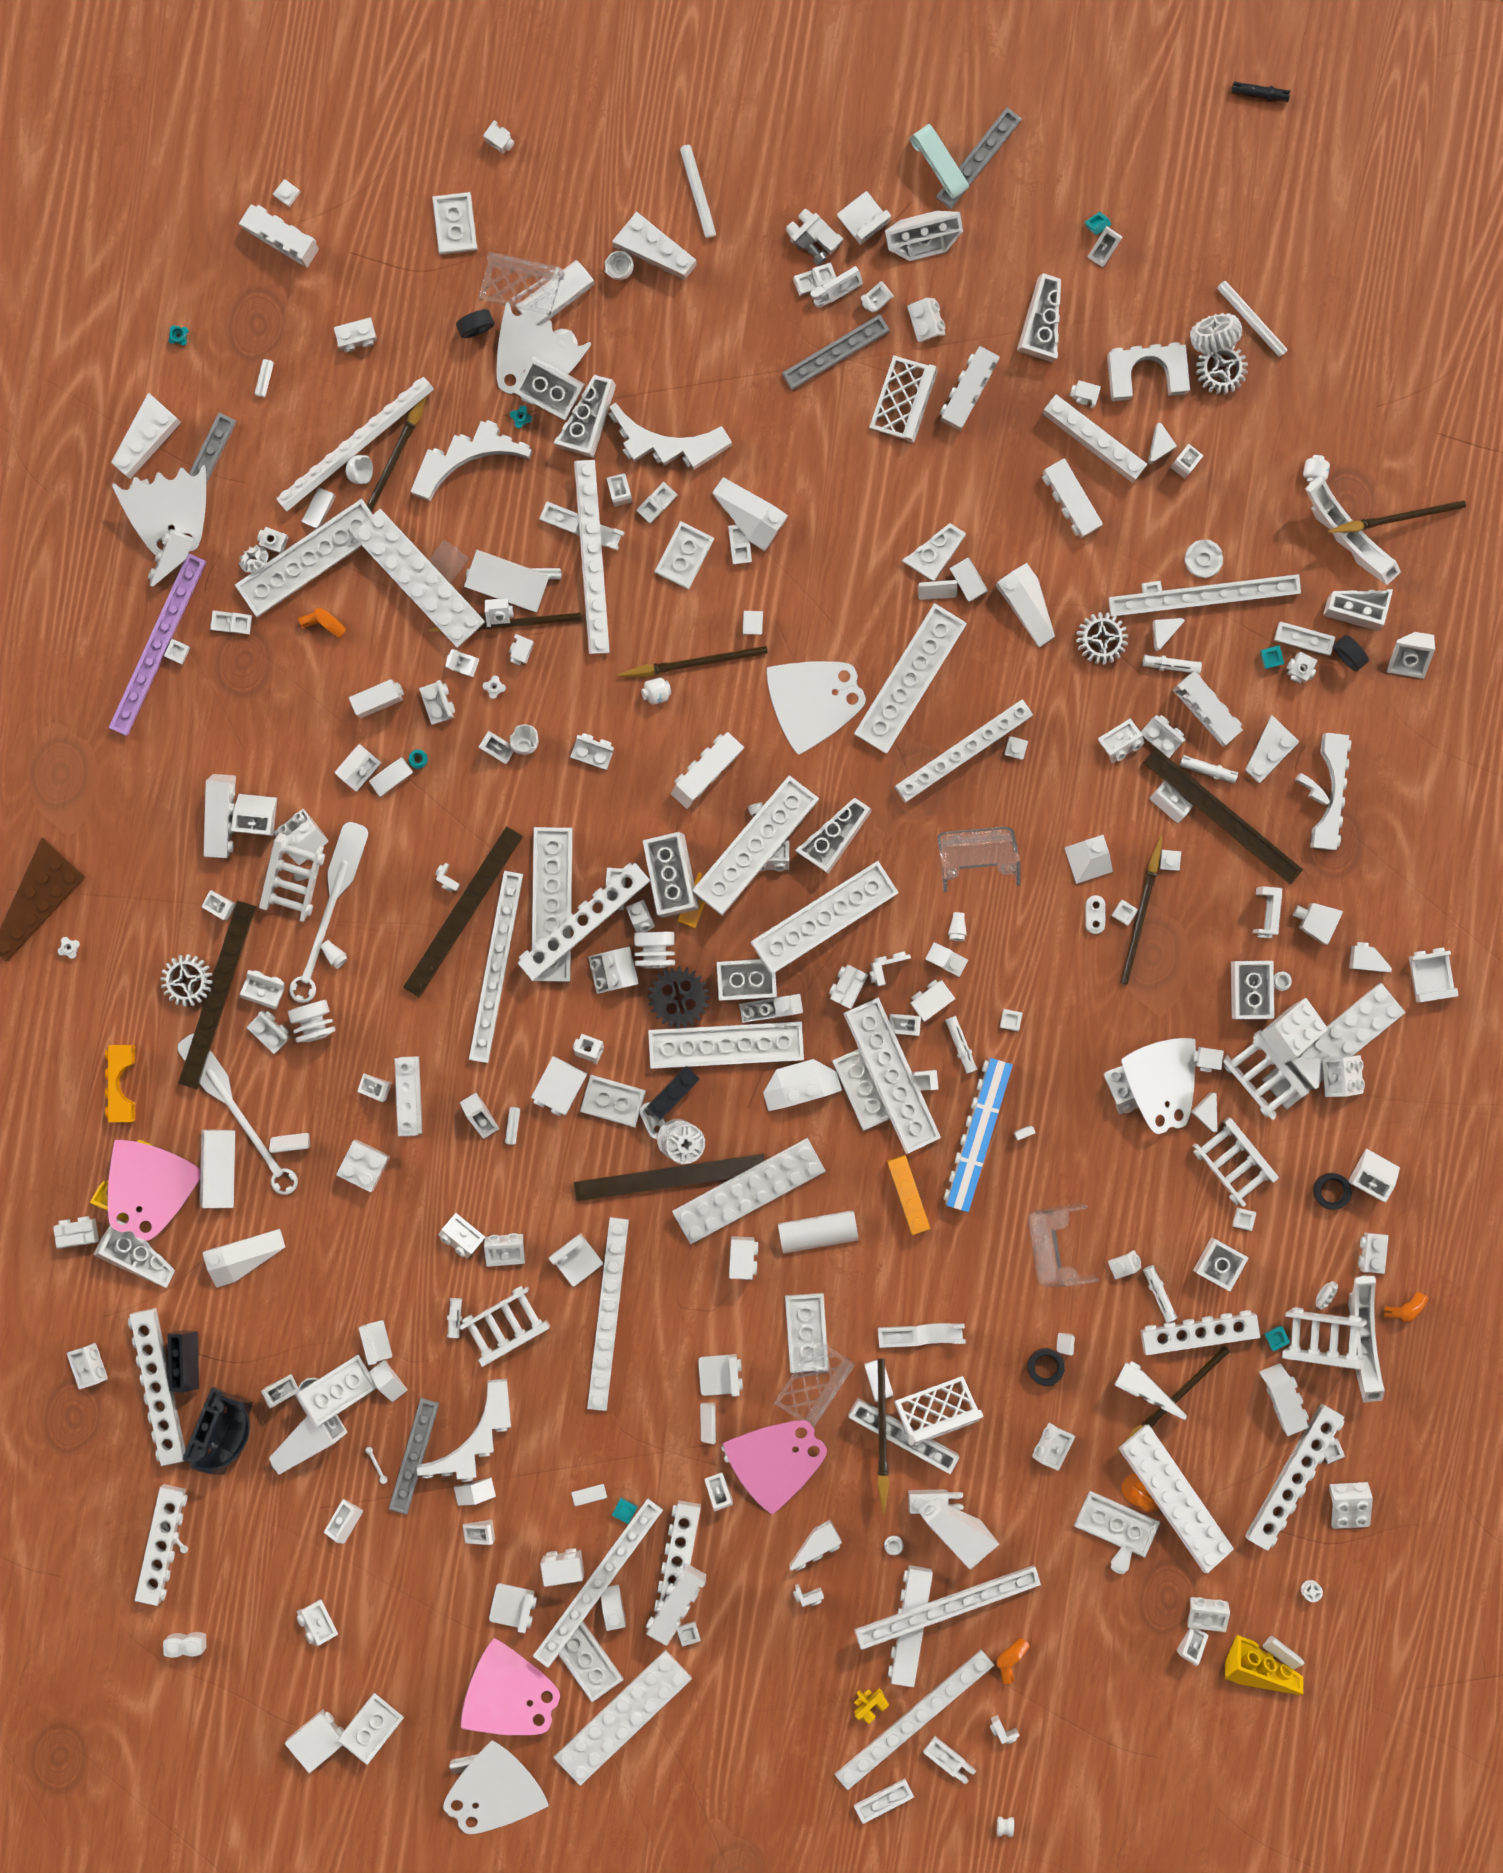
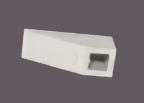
M170 529L169 534L165 533L162 540L164 547L162 551L157 552L155 558L157 562L155 569L151 568L148 575L150 586L157 584L187 558L193 543L192 537Z
M800 994L739 1004L742 1023L803 1013Z
M831 1520L813 1528L789 1564L791 1571L794 1569L796 1571L801 1570L806 1566L805 1563L813 1560V1562L823 1557V1553L827 1551L833 1552L840 1548L839 1545L842 1544V1541Z

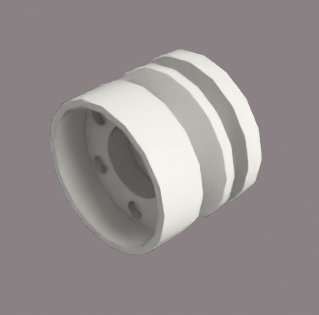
M674 932L634 933L635 946L643 947V951L635 953V956H644V961H635V966L665 968L675 965V960H666L667 955H675V952L666 951L667 946L675 945Z
M327 1000L287 1011L290 1022L300 1023L301 1027L293 1031L294 1034L302 1031L304 1034L296 1038L297 1043L322 1039L336 1031L335 1026L325 1027V1024L331 1023L333 1020H323L322 1017L330 1012Z
M672 1119L665 1122L660 1128L657 1135V1144L660 1151L673 1161L680 1164H690L702 1155L705 1148V1138L703 1133L691 1123L682 1119Z

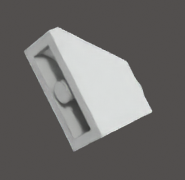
M1357 942V946H1351L1349 969L1391 972L1392 968L1374 947H1369V943Z
M477 1093L460 1102L466 1117L483 1139L500 1129Z
M619 1584L608 1586L601 1595L607 1631L626 1627V1617Z

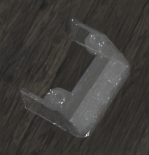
M1009 827L948 831L938 835L939 865L943 892H947V880L958 877L959 869L997 866L998 871L1004 875L1014 874L1016 886L1020 885V858L1013 829Z
M1078 1203L1035 1210L1029 1214L1028 1225L1038 1282L1042 1286L1065 1287L1099 1282V1278L1096 1275L1079 1277L1078 1272L1074 1268H1061L1055 1230L1063 1229L1068 1225V1212L1087 1209L1086 1204Z

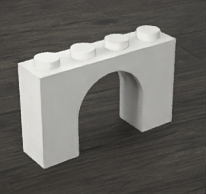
M1175 342L1165 347H1161V344H1155L1145 349H1142V346L1131 347V350L1124 351L1123 348H1115L1107 355L1111 401L1130 400L1132 398L1131 370L1136 363L1142 360H1152L1163 367L1167 378L1168 396L1188 394L1190 391L1186 345H1180L1179 342Z

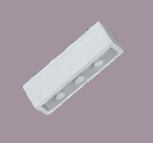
M1065 458L1043 471V481L1047 486H1051L1053 490L1052 496L1057 503H1061L1063 507L1061 509L1066 519H1070L1072 522L1071 528L1076 536L1079 535L1080 538H1083L1103 525Z

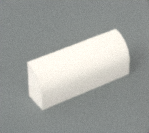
M575 260L515 307L521 315L530 310L533 323L542 325L594 286V280L585 268Z
M201 1130L200 1207L234 1208V1130Z
M853 1210L778 1223L783 1254L859 1240Z

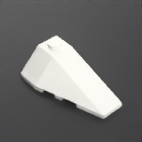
M117 1220L120 1225H125V1223ZM111 1225L102 1236L93 1254L112 1265L164 1288H167L175 1272L149 1246L150 1244L146 1240L137 1238L130 1231H117Z
M278 1229L209 1249L202 1253L208 1273L217 1288L236 1282L284 1249L285 1244L281 1230Z
M1133 1361L1130 1364L1125 1363L1115 1383L1116 1386L1137 1397L1142 1396L1149 1403L1159 1405L1162 1409L1184 1420L1186 1419L1187 1415L1144 1371L1140 1370V1365Z

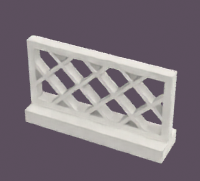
M893 355L869 428L914 443L938 373L937 367ZM896 362L904 363L907 370L896 374L894 370ZM916 368L924 369L922 377L915 380L911 371ZM909 373L913 381L903 386L899 377ZM897 379L901 388L890 392L888 388L889 383ZM915 384L917 393L909 398L905 389ZM903 391L907 399L896 404L893 395ZM891 397L895 406L884 410L882 406L883 401ZM909 402L911 411L903 416L899 407ZM897 409L901 417L890 422L887 413ZM885 415L889 424L883 427L876 426L877 419ZM903 420L905 424L904 432H896L893 425Z
M963 1376L894 1402L909 1436L908 1442L910 1447L976 1423L984 1417L981 1410L977 1409ZM959 1382L963 1389L961 1395L951 1391L953 1385ZM937 1390L947 1393L944 1401L935 1397ZM949 1395L959 1398L957 1407L947 1403ZM921 1396L930 1399L928 1407L918 1403ZM962 1400L969 1403L970 1411L966 1412L959 1408ZM933 1401L942 1404L940 1413L930 1409ZM907 1402L913 1405L911 1413L905 1412L901 1404ZM945 1406L955 1411L953 1417L949 1418L942 1415ZM916 1407L926 1411L923 1419L913 1415ZM928 1413L938 1417L935 1424L925 1421ZM911 1419L921 1423L919 1430L912 1431L910 1426Z

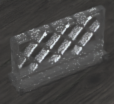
M488 252L487 260L489 262L478 298L506 305L509 302L511 307L551 315L560 280H563L565 275L560 267ZM493 267L500 269L502 272L494 280L491 277ZM513 272L518 273L520 278L510 283L507 276ZM534 276L537 283L528 288L525 279ZM505 278L508 286L499 291L495 283ZM548 280L554 281L553 288L546 291L542 284ZM523 282L526 290L517 295L513 287ZM493 285L497 293L491 297L485 296L487 288ZM540 286L544 293L534 298L531 291ZM511 289L514 297L508 301L504 300L502 294ZM529 293L532 301L526 305L522 304L519 298ZM546 297L549 301L547 309L540 308L537 302Z
M815 1338L774 1404L799 1420L808 1421L814 1428L855 1366V1363ZM817 1344L824 1348L825 1356L814 1358L813 1350ZM836 1356L842 1360L838 1367L830 1368L828 1358ZM826 1359L828 1369L817 1371L815 1361ZM813 1361L815 1372L804 1374L803 1365ZM829 1372V1382L820 1384L818 1374ZM816 1375L818 1385L806 1387L804 1377ZM803 1378L804 1388L793 1390V1380ZM819 1388L820 1396L818 1399L809 1401L807 1390ZM805 1391L807 1401L796 1403L794 1393ZM792 1394L794 1404L786 1406L780 1402L784 1395ZM808 1404L809 1413L804 1418L798 1414L797 1406Z

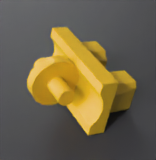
M880 1688L873 1694L869 1689L864 1693L861 1690L856 1692L859 1698L855 1701V1704L859 1707L854 1711L855 1717L858 1720L862 1719L867 1724H870L876 1717L870 1710L871 1708L876 1706L882 1712L889 1706L884 1697V1692Z

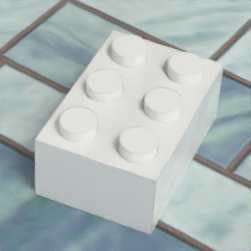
M534 356L531 358L514 393L566 420L585 384Z
M761 959L717 962L719 1000L777 997L775 973L770 974Z
M1231 961L1232 1019H1274L1273 961Z
M1304 998L1291 1005L1260 1034L1280 1062L1284 1064L1298 1057L1326 1032L1328 1027L1307 998Z

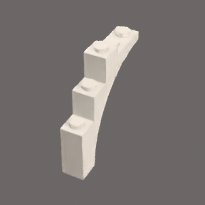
M617 403L609 406L611 411L609 413L610 418L614 423L618 422L621 429L619 431L623 438L629 439L623 443L625 447L623 452L628 460L632 458L634 462L654 450L652 455L658 464L661 462L665 466L684 454V457H682L687 467L691 466L694 470L732 446V441L722 426L709 433L695 437H667L650 432L637 425L624 414Z
M489 420L486 423L481 421L472 442L470 441L471 438L465 435H454L446 456H444L443 451L436 448L433 451L427 450L411 493L431 502L437 488L446 477L467 462L480 457L498 454L514 455L530 460L533 454L532 449H529L530 446L526 443L519 442L517 444L512 442V438L502 434L500 437V430L496 423Z
M1318 476L1305 488L1313 504L1311 509L1315 518L1330 530L1353 521L1338 503L1326 481L1321 476ZM1362 530L1359 532L1333 533L1336 541L1352 552L1356 563L1384 584L1388 585L1401 573L1397 562L1380 549Z
M1375 1276L1355 1278L1353 1292L1349 1293L1348 1299L1350 1315L1360 1316L1362 1320H1367L1366 1325L1358 1327L1356 1352L1359 1358H1364V1363L1360 1369H1355L1363 1402L1382 1401L1385 1391L1380 1372L1375 1335Z
M507 1379L488 1380L485 1410L471 1436L449 1455L433 1462L417 1465L418 1476L422 1475V1478L434 1477L433 1474L441 1473V1476L453 1475V1472H456L457 1479H461V1482L472 1481L473 1478H476L475 1454H478L479 1457L490 1456V1453L494 1452L492 1429H496V1432L507 1431V1428L511 1427Z

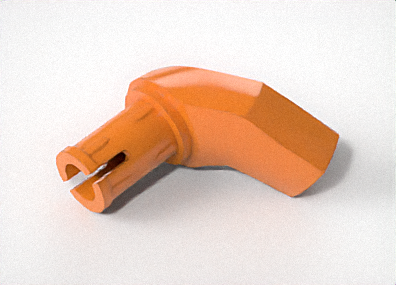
M321 607L315 608L314 612L298 618L303 629L318 623L337 638H340L346 630L331 613Z
M1417 1291L1411 1301L1402 1307L1385 1306L1384 1311L1392 1313L1384 1312V1318H1397L1403 1322H1410L1422 1312L1429 1297Z
M1022 1638L1016 1640L997 1658L996 1666L1000 1668L1003 1684L1015 1682L1012 1666L1022 1658L1030 1647Z

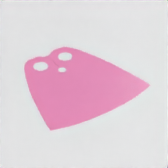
M115 1140L108 1181V1217L111 1227L120 1232H133L137 1238L142 1240L154 1238L182 1207L200 1179V1169L189 1161L160 1148L134 1141ZM141 1206L143 1211L140 1213L136 1212V1207ZM123 1212L129 1216L128 1223L120 1225L117 1222L116 1218L119 1213ZM142 1221H149L151 1223L152 1229L148 1233L141 1232L139 1226Z
M798 1420L765 1427L723 1443L728 1460L741 1483L751 1496L771 1514L779 1510L802 1488L827 1454L826 1446L821 1440L816 1439L814 1428L808 1421ZM799 1427L805 1428L807 1430L806 1437L797 1438L795 1435L796 1429ZM795 1446L799 1448V1451L796 1453L792 1451V1448ZM811 1446H817L820 1449L819 1454L815 1457L808 1455V1448Z
M494 1638L483 1653L471 1679L464 1702L461 1728L502 1735H536L544 1733L550 1728L552 1722L551 1712L558 1705L560 1693L556 1686L540 1670L510 1647ZM550 1691L552 1693L553 1699L550 1703H544L541 1700L542 1692ZM528 1700L533 1701L531 1707H528L526 1704ZM542 1714L544 1716L545 1722L542 1726L534 1725V1715Z

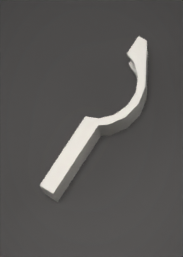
M546 502L539 519L580 536L578 513ZM600 524L601 546L618 551L619 546L617 545L625 532Z
M935 1323L918 1326L878 1328L879 1348L919 1346L932 1343L965 1344L966 1339H963L962 1328H965V1325L958 1323Z

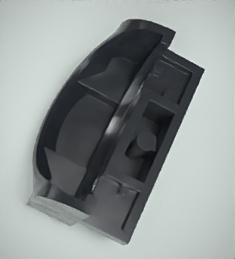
M211 1387L183 1460L191 1463V1468L203 1473L225 1475L228 1465L241 1454L248 1441L250 1433L249 1413L254 1402L239 1395H230L216 1387Z

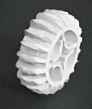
M1224 313L1220 315L1215 314L1214 316L1202 319L1190 331V340L1194 349L1202 353L1208 352V354L1231 348V345L1237 344V341L1242 336L1241 322L1235 315L1230 313L1226 315Z
M1232 345L1231 348H1226L1224 351L1221 350L1210 354L1206 352L1203 355H1199L1198 359L1201 362H1197L1196 367L1201 369L1197 370L1196 374L1202 375L1198 379L1199 382L1205 381L1202 387L1205 388L1209 385V392H1212L1215 388L1217 395L1221 389L1225 395L1228 393V389L1234 392L1235 387L1239 388L1241 386L1240 382H1244L1246 379L1243 375L1248 373V370L1243 369L1248 365L1247 362H1242L1246 358L1245 355L1239 356L1241 349L1235 352L1233 350L1235 345ZM1218 354L1226 355L1230 357L1231 360H1224L1221 357V355L1219 356ZM1212 357L1214 368L1208 372L1207 363L1209 358ZM1235 365L1236 376L1231 380L1229 370ZM1219 366H1220V367H1226V366H1227V368H1226L1224 371H1223V370H1220V371L1218 370V371H1216ZM1215 376L1219 377L1225 383L1217 382L1212 378Z
M1099 612L1098 619L1092 614L1090 616L1091 621L1086 618L1084 620L1086 625L1080 624L1079 627L1083 631H1077V635L1082 636V638H1078L1076 642L1083 644L1078 647V650L1085 649L1082 656L1084 657L1089 654L1088 661L1095 657V664H1098L1100 659H1102V664L1104 665L1107 662V658L1110 663L1114 662L1113 656L1117 659L1120 658V654L1117 651L1125 652L1121 645H1128V642L1122 640L1128 638V634H1122L1126 627L1120 629L1119 626L1123 622L1120 620L1116 624L1114 621L1117 617L1113 616L1110 620L1109 613H1106L1105 618H1103L1102 613ZM1098 624L1097 634L1087 637L1090 627ZM1104 624L1112 627L1116 634L1108 633ZM1100 633L1103 637L1108 638L1104 641V644L1101 640L1096 639L1100 636ZM1117 640L1114 650L1106 653L1107 643ZM1088 643H1095L1099 647L1100 653L1092 650Z
M187 954L185 960L183 955H179V962L177 959L172 958L173 965L170 963L166 964L169 971L162 970V973L167 975L160 978L161 981H166V984L161 985V988H168L164 995L171 993L172 995L169 997V1000L173 1001L176 998V1005H179L182 1001L183 1006H187L189 1000L190 1005L194 1006L195 999L198 1003L202 1002L200 995L204 998L207 997L204 991H210L211 988L207 984H212L213 982L208 980L207 977H211L213 974L206 973L210 968L209 966L202 967L205 963L204 960H200L197 963V956H194L191 961V955ZM186 964L194 966L200 974L192 975L189 969H187ZM180 967L179 978L172 981L174 972ZM185 976L187 978H195L191 980V982H188L189 985L187 983H178L180 981H183V979H186ZM201 980L199 990L193 994L195 982ZM182 986L185 992H187L188 997L180 995L174 987Z

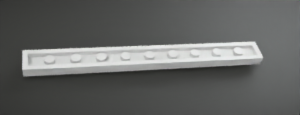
M424 377L415 381L413 386L407 391L402 392L391 404L386 405L377 416L372 417L366 425L356 430L354 435L348 440L343 441L336 450L327 454L324 460L313 466L303 477L298 478L289 489L284 490L277 498L278 502L286 511L292 508L351 457L433 391L432 385Z
M595 460L575 461L589 654L610 653Z
M1297 574L1108 597L1110 616L1301 594L1300 577Z
M504 871L469 1060L489 1062L524 874Z
M614 1217L609 1219L587 1409L607 1411L629 1219Z
M649 1498L646 1500L535 1652L534 1658L549 1668L663 1511L661 1507Z
M1034 1565L854 1629L861 1650L1037 1587L1041 1584L1036 1567Z
M980 1649L838 1770L835 1776L849 1790L991 1669L994 1663Z

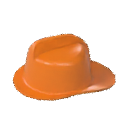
M1136 1473L1128 1475L1123 1480L1122 1493L1130 1503L1145 1512H1154L1160 1509Z

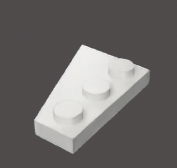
M949 523L924 545L918 547L915 552L905 557L902 562L935 582L965 538L966 533Z
M1271 715L1245 771L1260 783L1300 741Z

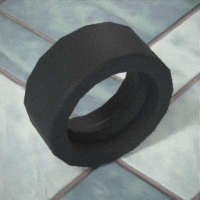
M488 309L472 312L456 322L460 336L464 339L480 335L491 329L495 324Z
M1348 635L1342 636L1333 645L1339 658L1354 671L1358 672L1369 661L1362 647Z
M1325 1173L1318 1177L1314 1183L1313 1194L1317 1203L1322 1207L1335 1210L1344 1207L1349 1202L1352 1190L1350 1183L1342 1175ZM1328 1180H1336L1343 1186V1196L1337 1202H1327L1321 1194L1322 1186Z
M1041 1348L1034 1351L1027 1363L1030 1377L1042 1386H1052L1058 1383L1065 1371L1062 1357L1055 1350L1049 1348ZM1042 1356H1050L1057 1363V1371L1050 1378H1042L1035 1371V1363Z

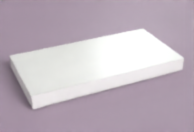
M476 550L464 587L498 599L508 598L509 603L537 612L549 575Z
M857 1049L832 1060L863 1131L889 1120L890 1117L860 1050Z
M824 1294L785 1295L790 1373L829 1370Z
M356 1355L296 1393L295 1396L312 1425L316 1428L377 1389V1386L360 1356Z
M1089 1490L1074 1526L1117 1546L1122 1547L1123 1544H1128L1133 1547V1553L1145 1557L1160 1521Z
M582 1621L558 1655L591 1702H593L622 1682L624 1678L584 1621Z

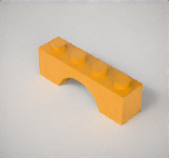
M108 1045V1049L105 1050V1059L108 1060V1068L105 1069V1078L108 1080V1087L105 1089V1097L108 1099L105 1117L108 1118V1122H134L135 1102L129 1100L122 1093L120 1078L126 1068L135 1064V1045Z
M906 1155L886 1160L911 1234L914 1235L929 1230L930 1226Z

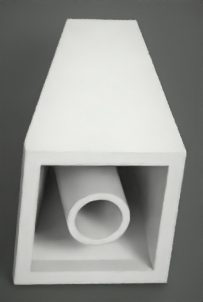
M336 1414L316 1428H314L307 1416L269 1457L271 1466L277 1471L278 1475L331 1446L348 1433L338 1415Z
M932 1499L919 1511L927 1524L970 1570L999 1545L980 1519L935 1499Z

